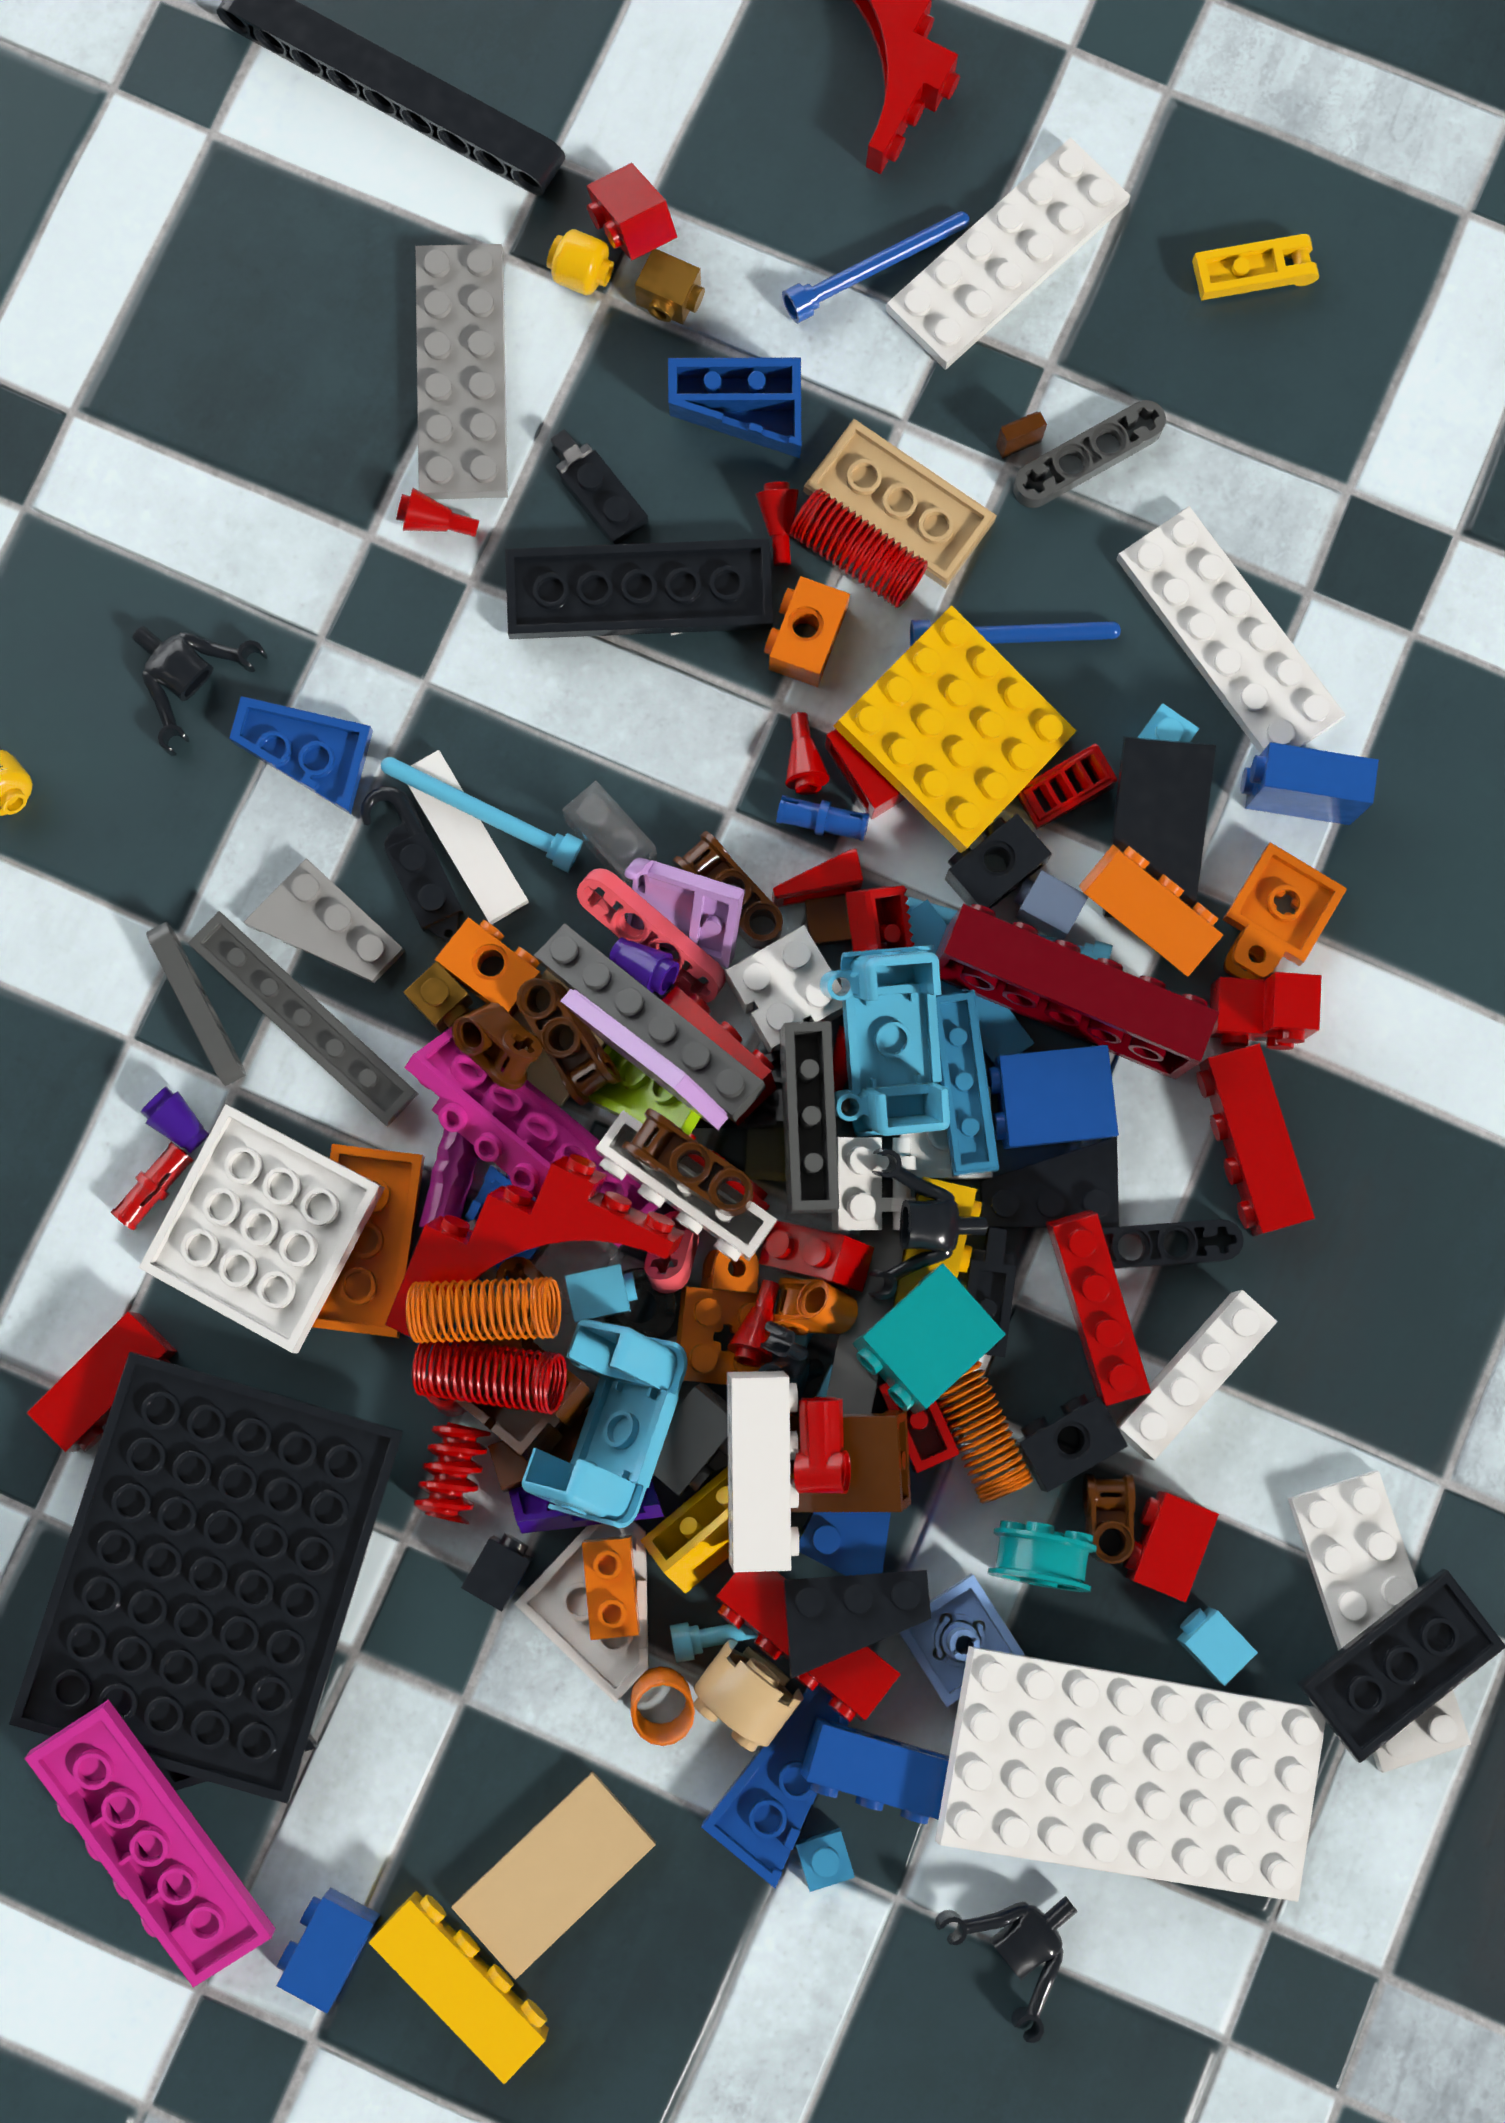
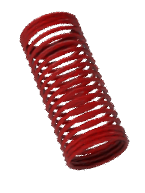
M823 488L817 489L807 499L795 517L790 529L791 537L794 536V539H797L801 544L806 543L807 548H813L814 553L819 552L820 557L825 556L826 561H832L833 566L838 565L839 570L845 569L846 575L851 574L852 579L857 578L858 583H864L865 588L870 587L871 592L877 591L878 597L883 596L884 601L891 603V606H895V609L901 607L908 599L928 566V561L924 560V557L920 558V555H917L913 558L914 550L906 555L908 551L907 546L900 550L901 542H897L894 545V537L887 541L888 533H884L881 536V528L875 531V524L869 526V520L862 522V515L856 517V511L850 512L849 506L843 508V502L837 504V499H831L830 493L823 491ZM816 535L814 542L810 544L811 539ZM823 539L820 547L817 548V544ZM829 544L828 549L823 553L824 548ZM836 547L834 554L829 558L830 552ZM843 551L840 559L836 561L837 556ZM849 556L847 563L842 566L843 561ZM856 559L854 566L849 570L850 565ZM863 563L860 571L855 575L856 570ZM869 568L867 575L862 579L863 573ZM877 570V572H876V574H875L873 580H872L871 582H869L870 577H871V576L875 573V571ZM883 575L880 584L875 587L876 582ZM890 579L887 587L881 592L884 584Z
M447 1340L443 1343L440 1341L436 1343L431 1341L419 1343L412 1365V1383L415 1392L420 1396L442 1397L446 1400L467 1401L468 1403L474 1402L484 1405L490 1404L493 1407L498 1405L501 1408L505 1406L509 1409L538 1411L541 1414L548 1413L550 1415L558 1410L562 1402L566 1387L567 1368L564 1356L560 1353H552L550 1351L542 1353L540 1350L535 1352L532 1349L526 1351L524 1348L518 1350L515 1346L510 1349L507 1345L502 1347L499 1344L494 1346L491 1343L486 1345L483 1342L478 1344L475 1341L470 1343L469 1341L458 1342L456 1340L450 1342L452 1343L450 1347ZM431 1350L428 1363V1385L426 1387L425 1371L428 1355ZM453 1351V1366L448 1381L449 1362ZM461 1353V1366L456 1382L457 1364ZM469 1354L468 1372L464 1382L465 1365ZM477 1355L476 1372L472 1383L473 1366ZM485 1356L484 1373L480 1384L482 1362ZM493 1357L492 1374L488 1385L489 1369ZM501 1359L500 1374L496 1386L498 1365ZM509 1360L508 1375L505 1383L506 1367ZM517 1364V1366H516V1375H515V1380H514V1384H513L514 1368H515V1365ZM523 1366H524V1376H523V1381H522V1385H521V1376H522V1370H523ZM531 1368H532V1376H531V1382H530V1386H529V1378H530V1372H531ZM551 1382H552L551 1393H550V1396H549L548 1401H547V1396H548V1394H549V1390H550V1386H551ZM467 1386H468L469 1392H468L467 1395H466L465 1391H466ZM475 1387H476L477 1393H476L475 1396H474L473 1392H474ZM484 1388L485 1394L482 1397L481 1393ZM492 1389L493 1395L490 1398L489 1394ZM500 1390L501 1396L498 1399L497 1395ZM508 1391L509 1397L506 1400L505 1396ZM515 1392H516L517 1398H516V1400L514 1401V1398H513V1397H514V1394H515ZM523 1393H524V1394H525V1399H524V1401L522 1402V1395H523ZM533 1394V1400L530 1403V1396Z

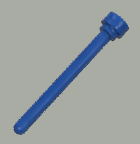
M957 212L814 286L810 284L802 286L798 283L784 290L782 298L787 312L797 324L812 317L814 310L819 308V303L965 229L970 223L969 215L966 212Z
M929 619L911 620L910 647L930 628L932 624ZM1113 621L974 627L990 644L1115 639L1121 633L1120 625Z

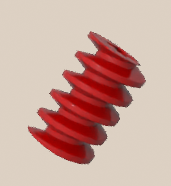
M447 1422L445 1425L433 1426L431 1432L442 1438L443 1441L442 1443L429 1444L427 1450L437 1456L438 1461L423 1463L422 1468L433 1475L434 1478L433 1480L420 1481L418 1483V1487L428 1493L429 1498L414 1500L413 1506L424 1512L425 1515L469 1524V1521L460 1516L458 1512L473 1509L474 1503L465 1498L463 1493L477 1491L478 1484L467 1478L468 1474L481 1473L483 1470L480 1464L472 1460V1456L487 1454V1448L477 1442L476 1439L478 1437L491 1436L492 1432Z

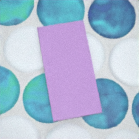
M570 989L561 999V1002L602 1041L714 1128L719 1130L728 1119L727 1113L685 1072L577 990Z

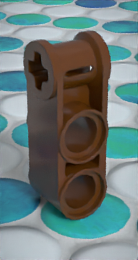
M704 831L700 835L701 841L683 857L676 856L672 860L676 868L726 884H736L745 889L738 933L747 944L761 950L780 939L783 927V918L780 910L733 861L726 849L708 831ZM765 916L773 921L775 928L767 935H759L750 928L751 921L756 917Z
M533 978L525 981L517 993L518 1008L560 1074L562 1083L570 1096L579 1105L584 1106L589 1102L590 1095L609 1083L615 1085L620 1082L621 1076L608 1054L602 1049L591 1029L561 1002V999L567 994L566 988L554 980ZM542 988H546L551 996L550 1004L545 1011L541 1012L536 1005V996ZM566 1026H569L574 1033L573 1045L568 1050H564L559 1042L560 1032Z
M648 1108L644 1113L647 1119L632 1141H625L621 1147L635 1159L652 1170L659 1171L721 1214L726 1216L743 1214L753 1201L751 1182L742 1171L685 1134L677 1125L651 1108ZM698 1155L703 1158L705 1167L699 1176L688 1178L679 1172L680 1161L685 1156ZM725 1182H739L745 1189L743 1199L736 1204L723 1203L718 1198V1191Z

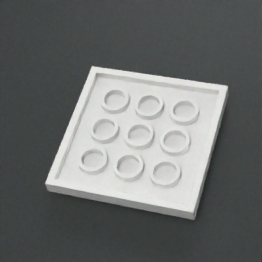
M225 1104L138 1268L289 1352L299 1353L385 1187Z

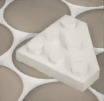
M635 1520L624 1528H617L606 1524L587 1526L514 1603L615 1703L649 1667L646 1548L640 1541L646 1536V1531ZM632 1535L640 1622L639 1635L590 1640L582 1542L588 1539Z

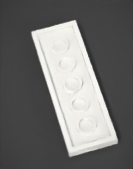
M1070 137L887 302L886 312L946 370L1128 205L1131 195Z
M1190 506L1118 554L1116 559L1260 754L1270 742L1303 747L1345 717V713Z
M1379 1471L1365 1473L1288 1498L1338 1651L1418 1588ZM1450 1691L1372 1753L1379 1771L1384 1773L1471 1745L1454 1691Z

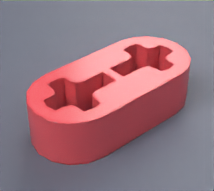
M679 1211L665 1214V1216L674 1221L675 1228L685 1232L678 1249L667 1259L649 1252L646 1255L644 1270L652 1288L658 1293L669 1294L682 1289L687 1284L699 1243V1234L696 1235L675 1219L680 1213ZM672 1261L674 1267L668 1268L669 1262Z

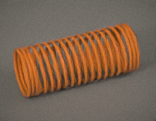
M542 1276L540 1278L536 1277L533 1281L529 1277L525 1281L522 1278H519L517 1281L511 1278L508 1282L504 1278L500 1282L496 1278L492 1282L488 1279L483 1282L478 1279L475 1283L471 1279L467 1283L463 1280L458 1283L455 1280L450 1283L445 1280L442 1284L439 1281H436L434 1284L430 1281H420L419 1283L416 1281L410 1286L407 1294L406 1323L411 1339L417 1344L419 1342L428 1343L429 1341L433 1343L440 1341L443 1343L446 1340L449 1342L454 1340L458 1342L465 1340L468 1342L471 1339L475 1342L479 1339L482 1341L487 1339L494 1341L496 1338L500 1341L504 1338L507 1340L512 1338L519 1340L521 1337L525 1340L529 1337L534 1340L537 1337L553 1339L560 1329V1291L556 1280L551 1276L549 1278L547 1276L545 1278ZM528 1282H529V1284H530V1314H531V1325H530V1328H529V1324H528V1312H529V1300H528V1291H527ZM495 1283H496V1286H497L496 1299H495V1292H494V1284H495ZM503 1283H504V1285H505V1295H504V1297H503V1290H502V1285H503ZM511 1283L513 1284V1287H514V1289H513V1314H514V1321H515V1323H514V1328H512V1324H511V1320H512V1295H511V1289H510ZM520 1283H521V1285H522L521 1308H520V1293H519V1284H520ZM470 1284H471V1286H472L471 1297H470V1291H469V1285H470ZM478 1284L480 1285V1294H479V1295H478V1290H477ZM486 1284H488V1287H489V1289H488V1298H487L486 1289H485ZM437 1285H438V1287H439L438 1296H437V1291H436V1286H437ZM445 1285L447 1286L446 1295L444 1290ZM453 1285H455L456 1288L455 1295L453 1294ZM461 1285H463V1287H464V1290H463V1298H462V1292H461V1289H460V1288H461ZM420 1299H421V1319H422V1325H423L422 1328H421V1323H420ZM520 1309L522 1310V1318H523L522 1329H521L520 1322H519V1321H520ZM504 1310H505V1318H506V1327H505V1330H504V1326H503ZM487 1312H488L489 1323H490V1325H489V1330L487 1329V1326H486V1322H487ZM479 1313H480V1320H481V1329H480V1331H479V1327H478ZM495 1314H497V1321H498L497 1330H496L495 1324H494V1323H495ZM454 1316H455V1322H456V1326H457L455 1332H454V1328H453ZM471 1316H472V1323H473L472 1332H471V1329H470ZM446 1318H447V1324H448V1331H447V1333H446V1330H445ZM462 1318L464 1319L465 1324L464 1332L462 1331L461 1327ZM438 1321H439V1325H440L439 1333H438V1331H437Z
M978 1360L955 1382L960 1383L948 1388L939 1398L962 1389L964 1390L937 1404L939 1407L967 1397L941 1410L942 1415L972 1404L944 1418L946 1423L979 1410L949 1425V1430L984 1417L952 1433L953 1438L989 1424L954 1441L956 1446L994 1431L959 1448V1453L999 1438L962 1456L960 1460L965 1461L978 1454L1002 1446L965 1464L964 1468L968 1469L985 1460L1007 1453L990 1463L968 1472L967 1476H973L990 1467L1011 1460L993 1471L972 1479V1484L1015 1468L998 1478L975 1487L974 1491L978 1495L977 1498L980 1499L979 1502L985 1504L1025 1487L1033 1482L1034 1478L1031 1477L1032 1473H1029L1030 1469L1024 1468L1027 1462L1020 1461L1024 1456L1017 1453L1020 1447L1012 1446L1017 1440L1009 1438L1013 1432L1010 1430L1005 1431L1010 1424L1002 1423L1006 1419V1416L999 1415L1003 1409L999 1407L994 1408L999 1403L997 1400H991L995 1397L996 1393H986L991 1390V1385L982 1386L988 1382L989 1378H979L985 1373V1370H976L982 1364Z
M659 1666L646 1670L634 1683L630 1697L631 1718L633 1727L639 1736L650 1744L660 1746L675 1744L684 1738L693 1725L695 1710L689 1685L682 1674L672 1668ZM665 1685L674 1687L686 1698L685 1707L680 1715L671 1722L662 1724L650 1722L639 1712L637 1704L646 1691L652 1687Z

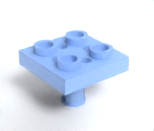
M972 1573L930 1601V1620L899 1633L946 1707L960 1698L968 1646L1025 1656ZM943 1613L951 1614L952 1623L948 1624L950 1621V1618L948 1616H945L943 1618V1621L940 1623V1616ZM976 1620H981L984 1622L985 1628L983 1630V1626L980 1623H978L976 1625L978 1630L977 1633V1631L972 1627V1624ZM940 1646H942L946 1654L942 1659H936L933 1656V1650L936 1648V1654L941 1658L943 1653Z

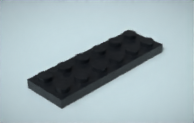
M769 539L505 549L509 639L773 628Z

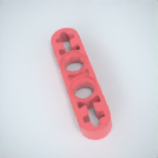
M598 868L589 872L579 884L577 897L580 904L619 939L623 937L629 941L659 950V943L664 942L672 945L677 950L679 958L673 960L680 964V969L673 984L675 987L678 986L688 996L692 993L697 994L705 1003H709L716 998L726 983L725 972L720 964L617 875L607 869ZM598 887L605 892L602 896L595 891ZM618 901L621 904V906L616 911L612 907ZM625 913H633L640 917L643 921L644 929L639 930L630 926L625 919ZM688 961L690 965L685 970L682 966ZM703 976L708 982L703 984L698 979Z

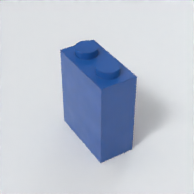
M1270 742L1259 756L1255 755L1251 767H1245L1240 792L1241 794H1247L1245 809L1351 825L1373 804L1379 759Z
M1108 1045L1001 1055L995 1058L994 1067L988 1068V1086L991 1089V1095L997 1094L999 1112L993 1113L994 1135L996 1140L1002 1139L1003 1149L1108 1139L1119 1136Z

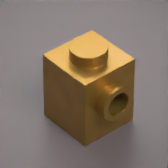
M658 249L651 251L635 283L636 305L648 309V312L658 320L664 322L672 320L682 325L690 311L697 312L705 293V288L701 286V268Z
M437 961L403 992L409 1001L440 1033L447 1027H452L457 1018L469 1013L470 1009L468 1007L474 1003L469 994Z

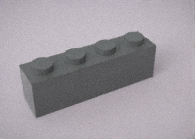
M831 1021L784 1023L779 1032L787 1215L834 1213L839 1210Z

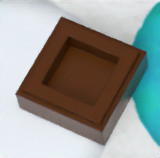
M1041 411L1034 412L1001 427L996 447L1002 459L1042 442L1047 424Z
M846 895L805 900L807 928L816 946L852 942Z

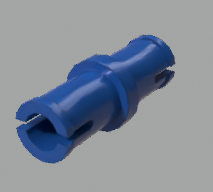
M782 795L776 823L815 830V835L824 837L826 832L864 842L870 813H860L832 807L831 802L822 800L821 804Z

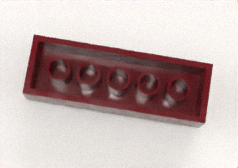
M963 904L947 925L935 954L939 959L940 981L964 991L975 990V995L1008 1008L1011 1011L1094 1046L1108 1045L1109 1052L1175 1080L1202 1061L1219 1015L1218 1011L1207 1007L1208 1003L1204 999L1192 994L1178 995L1165 989L1166 985L1162 981L1150 976H1140L1139 978L1124 972L1123 966L1107 958H1098L1096 960L1081 954V949L1071 942L1064 940L1053 942L1039 936L1038 930L1022 922H1013L1011 924L996 918V913L992 909L983 905L971 904L968 906Z

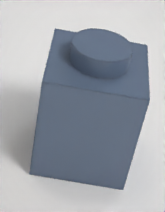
M1041 870L1035 882L1026 878L1013 902L1021 905L1015 918L1036 928L1047 936L1064 940L1081 912L1088 896Z

